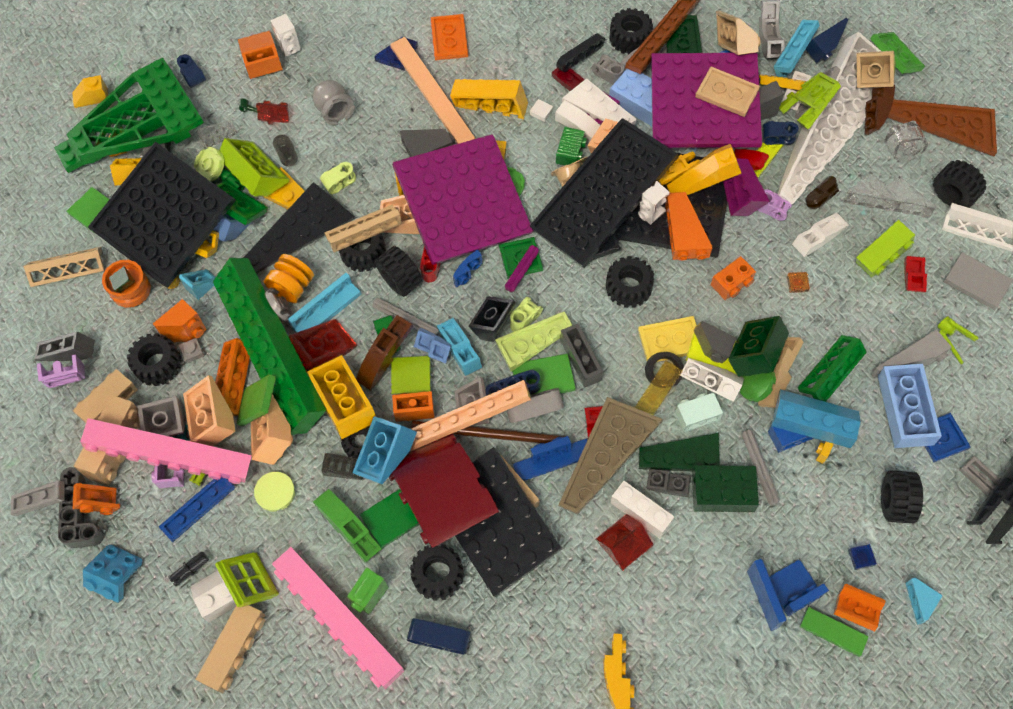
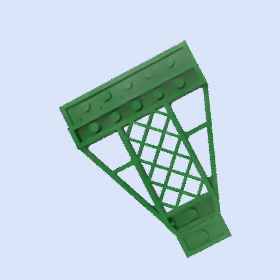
M162 57L133 72L66 134L69 138L68 140L55 146L54 149L65 170L70 173L83 165L94 163L105 156L149 147L155 142L162 144L174 141L177 144L191 136L189 131L202 125L204 121ZM138 82L142 92L121 102L119 97L134 83ZM115 101H118L116 106L108 109ZM122 125H127L125 129H120ZM162 126H165L168 131L166 134L142 139L143 136ZM107 133H111L110 137L105 136L107 135Z

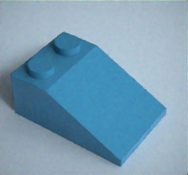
M374 416L352 473L383 484L409 453L417 432Z

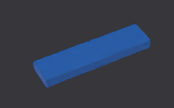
M213 479L165 520L159 528L174 542L236 487L228 481L229 479Z

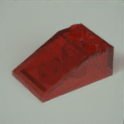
M336 319L289 336L306 372L341 355L345 356L357 347L355 341Z

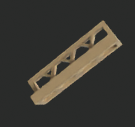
M392 204L324 233L333 252H337L399 226L402 222L398 209H395Z
M101 247L32 261L23 266L30 287L105 270L101 259L103 254ZM96 258L99 268L92 269L86 263L89 259ZM70 263H76L81 266L80 270L76 273L67 268ZM52 267H58L63 270L58 277L51 275L49 271ZM39 271L44 276L42 280L34 282L31 272Z

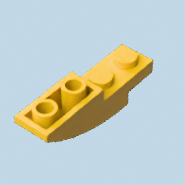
M614 633L612 637V655H604L603 658L607 692L614 709H634V707H630V698H634V685H630V678H622V675L625 676L626 662H622V653L626 654V640H622V634Z

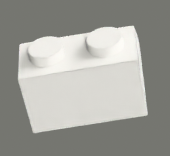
M218 570L190 586L193 600L202 618L208 622L236 607Z

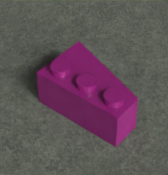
M736 159L741 174L723 181L730 215L750 216L770 201L749 160Z

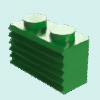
M564 127L556 152V164L565 166L582 159L583 152H581V149L585 148L587 144L585 131Z

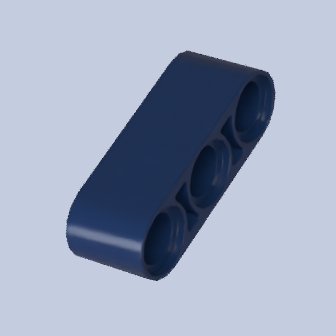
M528 370L493 382L486 387V396L522 380L526 382L529 394H534L541 389L540 375L535 370ZM531 379L536 380L534 384L527 383Z
M412 619L406 640L414 644L466 655L471 632L425 620Z

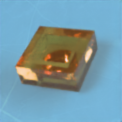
M807 272L788 273L789 293L809 291Z

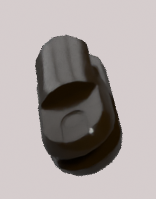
M834 176L826 178L807 195L806 205L808 208H820L839 192L837 180Z

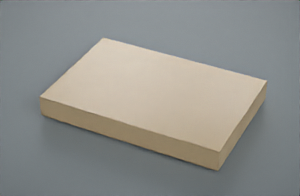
M710 67L695 97L745 117L760 86Z

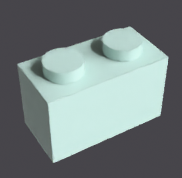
M703 393L690 401L689 399L682 400L678 403L675 410L684 432L720 421L723 415L714 393Z

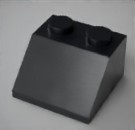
M487 296L468 327L480 340L494 342L512 313L515 301Z

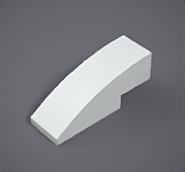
M566 100L563 101L555 112V121L569 128L585 131L587 142L591 141L601 126L584 111Z
M835 213L813 224L811 229L799 234L792 245L806 257L839 235L849 224L838 213Z

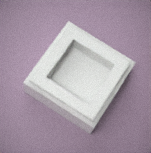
M538 99L530 110V115L545 122L553 111V106Z

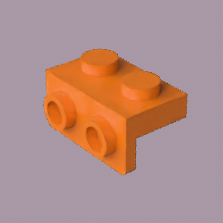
M76 483L73 489L72 509H79L82 513L96 511L100 512L101 515H112L113 512L120 509V504H116V488Z
M844 584L837 596L834 615L875 632L878 628L880 613L886 600L851 585Z

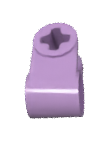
M765 189L764 191L770 202L758 209V211L776 220H785L787 218V211L792 205L782 199L777 193Z

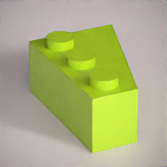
M898 220L856 257V264L871 278L875 275L879 276L886 269V266L895 262L913 246L915 234Z

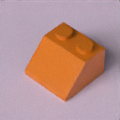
M183 299L153 323L160 336L165 335L172 342H187L194 338H200L207 330L197 312Z

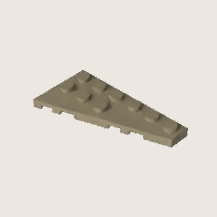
M607 397L558 506L578 515L662 423L663 419Z

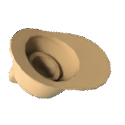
M588 157L554 170L551 176H556L563 187Z

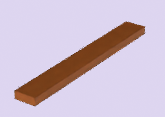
M677 0L626 62L625 68L641 74L651 62L652 53L660 51L700 0Z

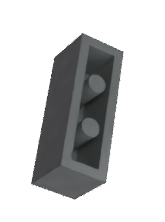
M577 323L562 329L560 341L583 387L585 388L602 381L603 370L580 325Z

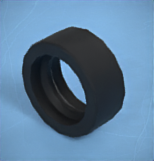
M656 353L646 362L645 376L655 387L672 388L682 379L680 374L683 370V363L674 353ZM660 359H668L675 366V374L669 381H659L653 374L654 364Z

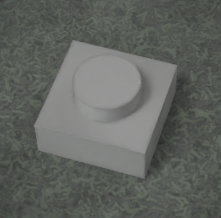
M197 338L179 345L186 364L204 357Z

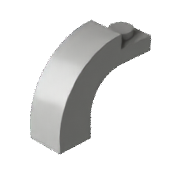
M780 0L761 1L759 37L761 49L766 58H779L785 47V40L781 37L779 30Z

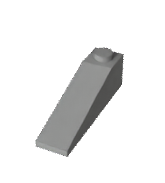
M936 329L876 367L871 376L873 378L878 377L884 366L923 364L926 366L935 361L941 362L949 356L947 352L952 347Z

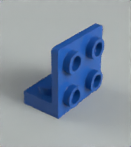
M800 560L770 576L781 607L788 617L821 598L829 591L824 583L817 586Z

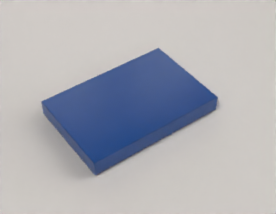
M762 559L753 562L747 573L770 631L778 629L787 619Z

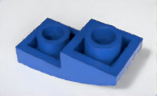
M478 250L470 254L453 275L455 287L466 284L471 279V270H476L481 266L482 254Z

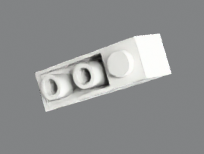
M688 358L680 376L733 402L744 381L743 377H738L726 369Z

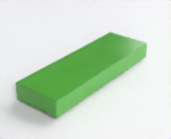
M810 607L806 609L799 626L858 657L862 655L869 637Z

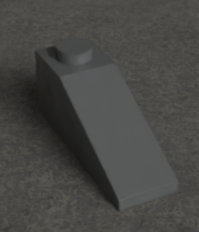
M76 331L37 343L34 360L72 361V355L75 354L80 360L91 358L95 340Z

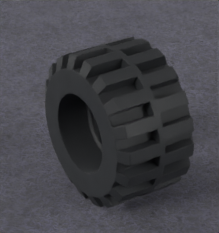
M627 8V10H620V13L617 12L615 17H612L610 24L609 40L612 47H615L617 51L620 50L623 54L633 52L652 32V19L649 18L648 14H644V11H638L636 8L634 10Z
M956 160L948 163L934 178L933 187L938 198L943 203L949 205V207L954 203L970 208L984 194L987 183L983 179V174L974 165L968 164L966 161Z
M382 233L339 250L342 262L345 263L346 267H351L353 271L356 269L359 272H363L364 269L370 271L372 267L375 269V260L386 251ZM359 243L371 244L365 250L358 251L353 249Z
M396 246L391 247L375 260L376 267L386 283L403 297L423 282L417 266L403 250Z
M627 256V259L622 257L619 262L616 260L613 262V266L609 267L606 290L607 295L611 296L610 300L612 302L617 301L616 305L620 306L623 304L624 308H628V306L635 308L637 304L639 306L643 305L644 301H647L649 296H651L654 272L651 271L650 265L646 266V261H639L638 257L632 259V256ZM623 278H633L639 282V285L628 287L622 284L620 280Z
M150 333L146 334L145 338L143 336L139 337L140 340L138 342L134 341L132 343L134 346L128 350L130 354H127V363L131 371L142 383L145 382L149 386L151 384L158 386L159 383L164 385L167 384V380L171 381L174 379L173 375L177 376L179 373L177 369L181 368V356L173 342L165 335L160 336L159 333H155L152 336ZM163 354L158 363L151 366L146 365L149 358L153 355Z
M889 470L886 473L881 488V507L887 522L915 524L918 521L923 507V486L917 472Z
M445 544L437 545L433 548H429L428 545L424 546L425 550H419L417 552L418 556H414L412 559L413 565H410V575L415 588L425 598L429 599L430 597L433 601H437L438 598L445 600L448 595L452 597L454 591L458 592L460 589V583H463L464 570L458 553H455L451 547L448 549ZM436 562L446 564L450 570L448 576L440 582H432L425 577L427 568Z

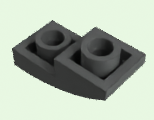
M649 469L646 488L663 494L688 497L691 477L688 475L670 474L669 471Z

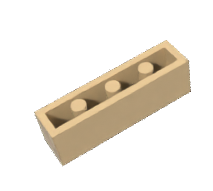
M236 605L195 680L222 694L225 690H228L233 682L232 676L243 664V656L246 650H250L254 643V636L257 630H261L265 623V614L249 605L244 607H237Z

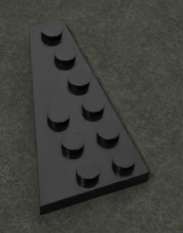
M313 182L243 258H248L255 272L258 273L278 261L281 254L290 255L292 252L325 236L324 232L355 219V216Z

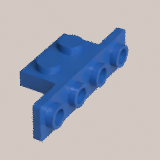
M569 436L557 437L545 444H537L530 449L531 458L514 463L513 468L520 478L526 481L575 464L583 452L587 439L571 444Z

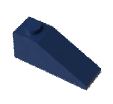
M847 17L810 41L806 51L816 63L821 60L825 62L833 56L832 52L837 48L847 25Z

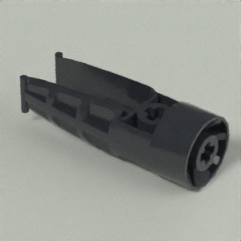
M1013 462L1000 477L993 490L989 492L988 497L979 507L972 521H967V525H982L1002 501L1010 506L989 535L986 544H1002L1001 539L1013 527Z

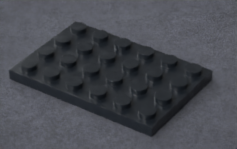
M493 447L472 463L480 475V478L477 479L479 484H483L488 489L499 512L455 535L492 595L497 597L563 548L496 448Z

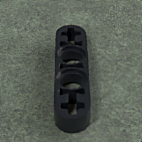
M599 33L594 34L563 54L558 59L556 67L562 72L568 71L601 49L605 43V37Z

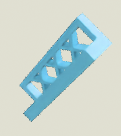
M802 20L774 65L776 76L786 78L792 72L819 28L818 20Z
M345 273L288 318L292 329L305 341L357 299L361 292L352 284L350 276Z

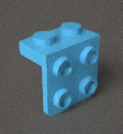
M107 545L83 569V587L104 596L106 599L119 603L124 598V583L142 565V558L114 545Z

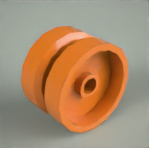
M116 261L107 267L102 275L104 289L118 306L125 308L135 307L142 304L150 294V281L141 266L134 261ZM125 266L135 282L121 293L115 292L109 277Z

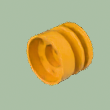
M281 254L278 262L274 265L275 269L270 270L263 282L268 289L271 287L276 288L279 291L278 295L285 297L288 302L297 303L304 292L303 288L309 285L314 274L299 259L291 255Z

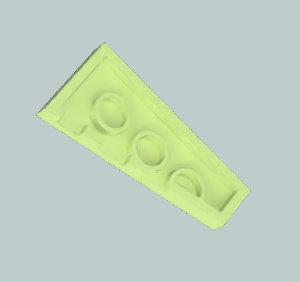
M561 312L495 339L496 345L512 372L560 339L561 330L572 326V323L566 313Z

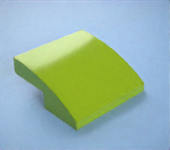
M430 357L392 358V395L431 391Z

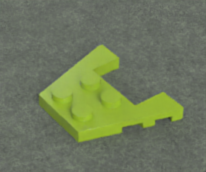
M822 72L802 84V89L796 93L791 92L786 95L787 99L781 102L778 110L785 114L797 101L807 106L809 109L797 120L807 130L813 125L841 87L838 81Z

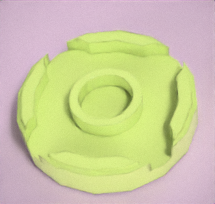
M207 147L208 149L201 150L196 156L194 168L202 176L213 182L222 173L224 157L220 150Z
M269 472L263 475L257 481L254 488V497L258 505L270 512L287 508L295 496L292 480L281 472Z

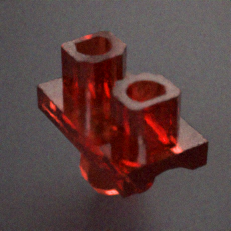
M263 101V103L256 104L258 120L267 121L268 125H273L274 122L289 123L287 103L281 102L278 105L272 104L270 101Z

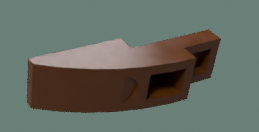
M895 85L893 87H872V99L866 102L865 135L879 130L885 123L893 104Z
M396 315L387 329L383 327L361 364L356 376L358 383L370 391L374 388L392 363L393 359L391 357L414 327L410 322Z

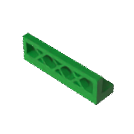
M841 335L798 386L799 392L812 395L813 399L826 402L867 353L861 339ZM844 342L849 343L847 346L840 348ZM839 355L835 360L829 361L832 357ZM827 369L825 373L819 374L820 371ZM816 382L812 388L808 387L809 384Z

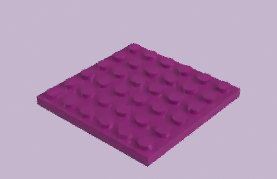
M652 53V137L668 148H721L728 144H731L732 148L762 146L759 91L745 117L695 97L710 67L759 85L757 53L741 55L735 53Z
M493 134L398 160L392 164L432 265L517 239L533 232Z

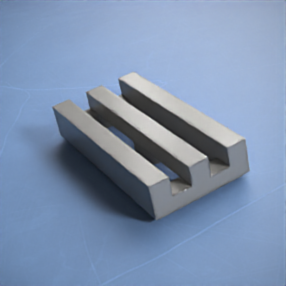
M975 456L959 470L987 497L989 492L995 487L987 477L995 484L1000 479ZM973 463V464H974L979 470H981L983 473H980V472H979L974 466H972L971 464Z

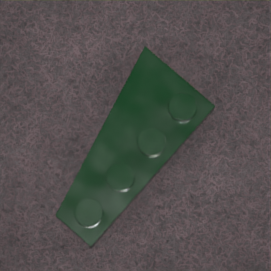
M719 433L639 448V469L692 472L695 465L720 466Z

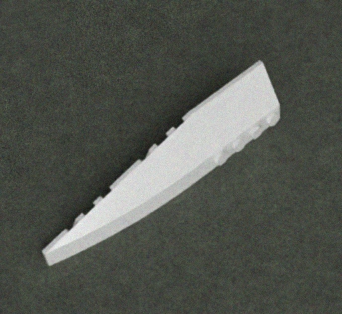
M859 32L844 40L832 67L837 66L840 69L836 81L839 82L841 87L808 130L802 127L790 156L777 195L788 201L791 205L865 121L866 102L872 99V87L857 88V53L878 52L881 50Z

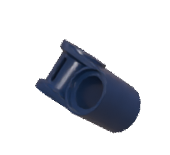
M183 54L177 58L181 75L190 88L206 81L202 70L196 65L190 55Z
M768 121L763 124V142L767 145H791L796 140L799 127L794 122Z

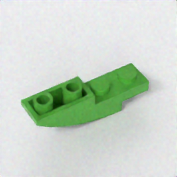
M326 490L313 501V504L333 528L344 537L364 563L381 551L382 548L369 534L368 529L331 490Z

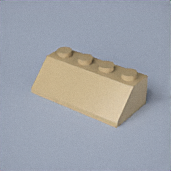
M720 10L716 11L719 46L737 55L758 52L760 37L752 28L738 17Z

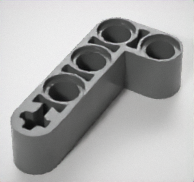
M68 467L62 471L60 480L64 481V501L59 502L58 539L70 548L99 545L104 539L103 531L93 523H84L85 513L80 512L79 509H72L73 500L69 501L71 496H73L74 485L76 483L85 484V477L76 468ZM72 514H75L74 518L72 520H69V517ZM95 531L94 535L88 538L90 532ZM74 533L73 538L68 540V537Z

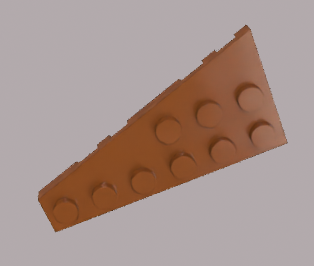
M893 100L888 118L994 157L997 154L995 109Z

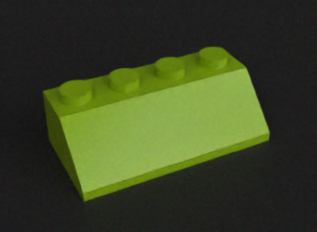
M224 138L220 147V152L224 157V165L249 190L251 195L256 197L269 196L289 182L290 179L254 142Z

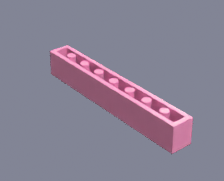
M89 418L80 441L82 447H85L84 449L90 452L100 450L112 457L122 455L127 456L126 459L131 461L145 460L147 464L159 466V464L167 465V468L179 471L181 468L188 470V473L194 475L203 473L208 474V477L220 480V478H226L234 484L245 483L252 456Z
M292 547L272 563L276 568L274 574L281 581L285 578L289 583L287 588L294 596L299 594L303 598L300 601L308 611L311 608L315 611L316 615L314 618L321 626L326 624L330 628L328 633L335 641L340 639L344 643L341 648L349 656L355 655L358 659L356 664L363 672L368 670L373 675L370 680L378 688L382 685L386 690L404 672L400 664Z

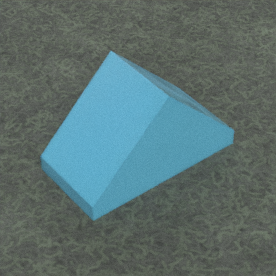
M207 269L179 275L185 289L198 300L214 286L213 280L216 278Z
M912 578L905 584L917 625L929 620L942 595L917 578Z

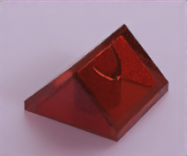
M628 514L596 538L599 545L622 571L653 547V543L642 523Z

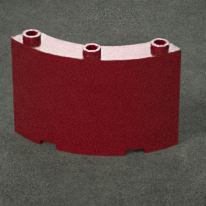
M453 434L409 452L389 476L390 481L395 480L401 490L399 496L403 504L408 503L423 531L419 533L425 545L429 543L432 548L499 512L488 489L483 484H479L477 480L480 478L479 473L461 444L457 443L456 437Z

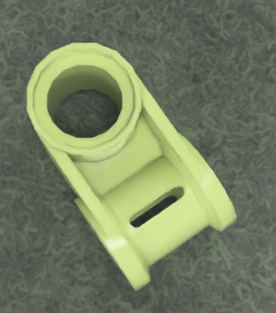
M342 162L331 170L324 172L320 180L330 194H335L354 183L356 175L353 172L351 163Z
M526 297L510 314V329L515 332L529 326L541 315L543 307L537 306L531 301L530 297Z

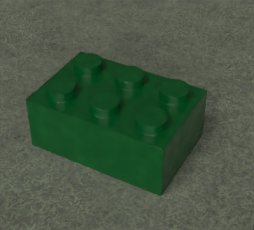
M780 316L744 323L728 359L738 377L774 371L789 335V331Z
M694 466L692 471L694 512L756 511L759 506L756 466Z

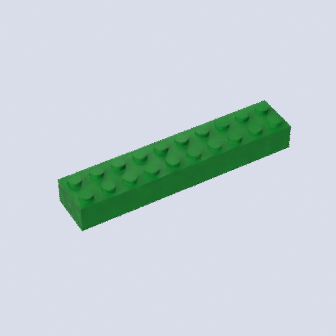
M229 258L213 280V284L259 378L262 379L269 374L276 376L272 394L291 426V435L307 433L326 412V409L278 315L270 306L265 290L248 258Z

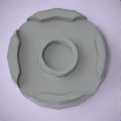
M269 288L265 291V295L270 306L283 321L289 322L288 318L293 315L290 304L285 297L278 295L279 291L276 288Z

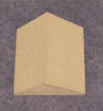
M894 51L857 53V88L893 87L896 65Z

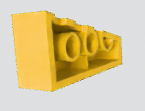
M455 79L450 94L455 107L475 111L480 108L486 111V113L497 111L502 112L503 116L510 117V114L518 115L520 119H524L528 106V100L520 80Z

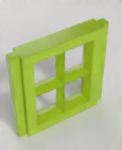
M253 552L224 559L215 564L237 607H244L268 600L279 594L257 553ZM249 562L255 573L254 576H248L242 565L243 563ZM237 565L243 577L242 579L236 580L230 569L231 566ZM258 579L265 592L258 593L251 580ZM246 582L252 595L245 597L239 583Z

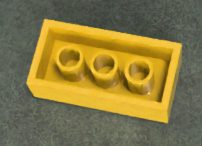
M342 355L307 371L341 439L371 425L373 417H376L373 407Z

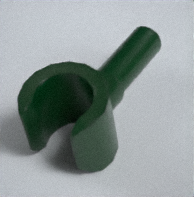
M239 99L238 105L241 112L249 110L262 113L261 109L248 105L249 101L247 99Z

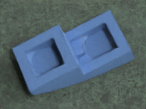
M423 328L418 330L414 344L415 348L428 352V357L443 363L447 362L452 346L441 337Z

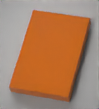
M464 15L431 17L435 60L468 57Z

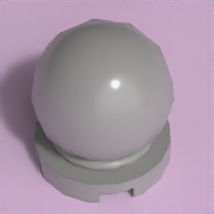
M334 80L321 81L314 88L312 95L314 105L321 112L327 124L338 125V121L344 118L347 120L355 110L353 100L346 94L341 84Z

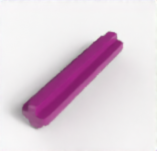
M534 245L528 248L505 284L507 291L514 292L539 253V249Z

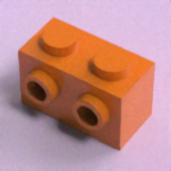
M740 256L713 276L711 286L726 301L730 297L734 298L741 291L740 289L744 286L746 288L754 282L753 278L756 271Z
M432 391L392 395L393 414L396 422L435 418Z

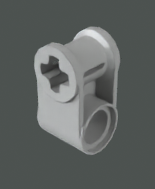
M603 54L597 64H593L591 67L596 76L601 77L612 85L624 73V66L606 54Z

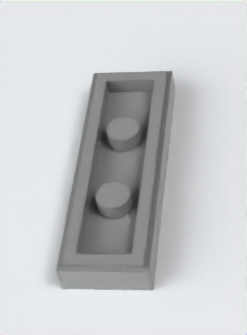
M58 480L12 495L11 515L19 516L64 501V481Z

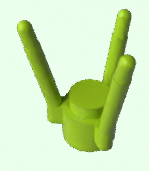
M947 316L937 327L940 329L939 333L951 345L952 348L950 350L960 364H963L962 358L947 337V334L952 336L956 331H959L972 341L978 340L979 337Z

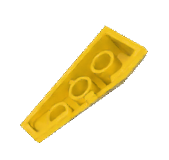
M731 144L713 150L667 185L669 192H686L689 195L741 174Z

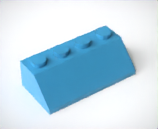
M780 389L771 426L851 448L857 441L861 421L859 411Z

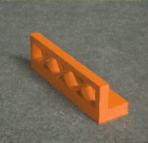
M238 338L223 343L215 381L233 416L239 414L250 359L241 339Z

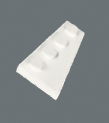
M587 78L562 98V103L566 100L590 114V117L594 119L598 118L604 121L606 118L619 122L621 118H624L631 124H636V118Z

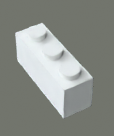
M625 481L621 483L612 495L610 503L659 539H661L674 519L672 514Z

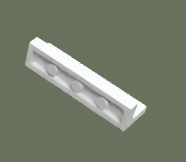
M954 203L950 205L945 214L942 226L943 231L1013 252V243L1012 245L1007 244L1002 239L1004 237L1013 239V221ZM949 220L955 221L958 227L948 226ZM966 227H974L977 232L971 233ZM987 231L991 232L995 238H987L984 233Z

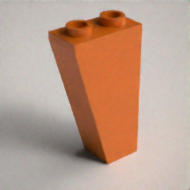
M686 192L670 193L666 197L665 206L672 260L684 261L695 258L699 260L710 258L712 245Z

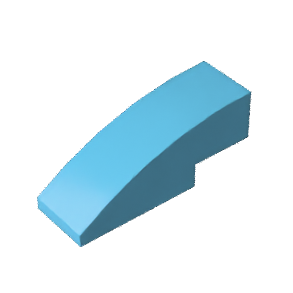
M454 318L437 325L442 338L452 345L450 352L465 376L482 368L480 358Z

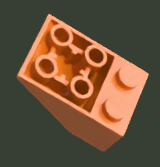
M270 30L238 39L250 79L283 70Z

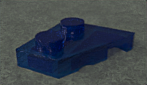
M406 38L416 51L418 41ZM390 45L374 57L375 62L405 71L404 66Z

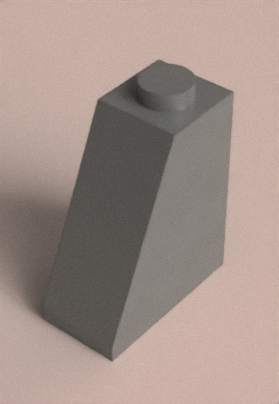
M446 129L400 131L401 142L409 157L455 144L453 136L451 134L448 135Z

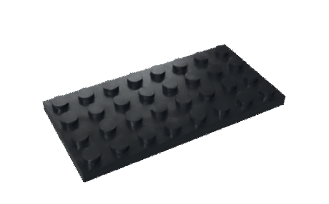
M621 118L534 219L530 227L543 239L585 268L642 201V193L651 186H655V182L659 181L679 158L678 153L624 118Z

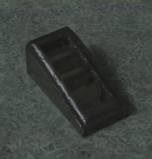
M325 453L321 470L324 476L363 480V477L352 473L357 462L356 458ZM334 462L333 468L330 469V463ZM339 463H342L341 471L337 470ZM347 464H350L349 472H346Z

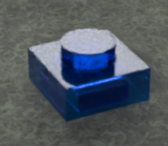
M870 544L848 550L854 570L877 565Z

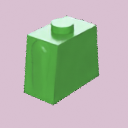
M366 567L347 597L352 603L351 607L359 613L364 611L369 615L389 587L384 578Z

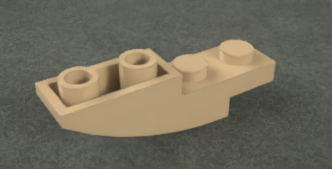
M787 337L773 371L776 376V382L772 386L773 390L765 399L758 402L760 407H776L780 389L785 390L792 378L788 371L804 343L800 337Z

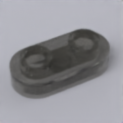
M286 135L276 136L273 139V146L280 162L284 166H293L296 164L298 156L289 137Z

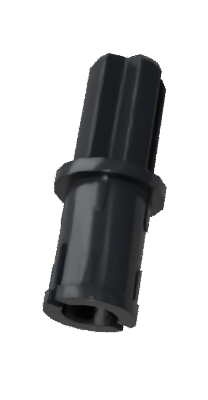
M202 551L199 552L187 563L183 562V566L169 575L168 578L177 587L190 575L193 576L196 570L208 562L207 555Z

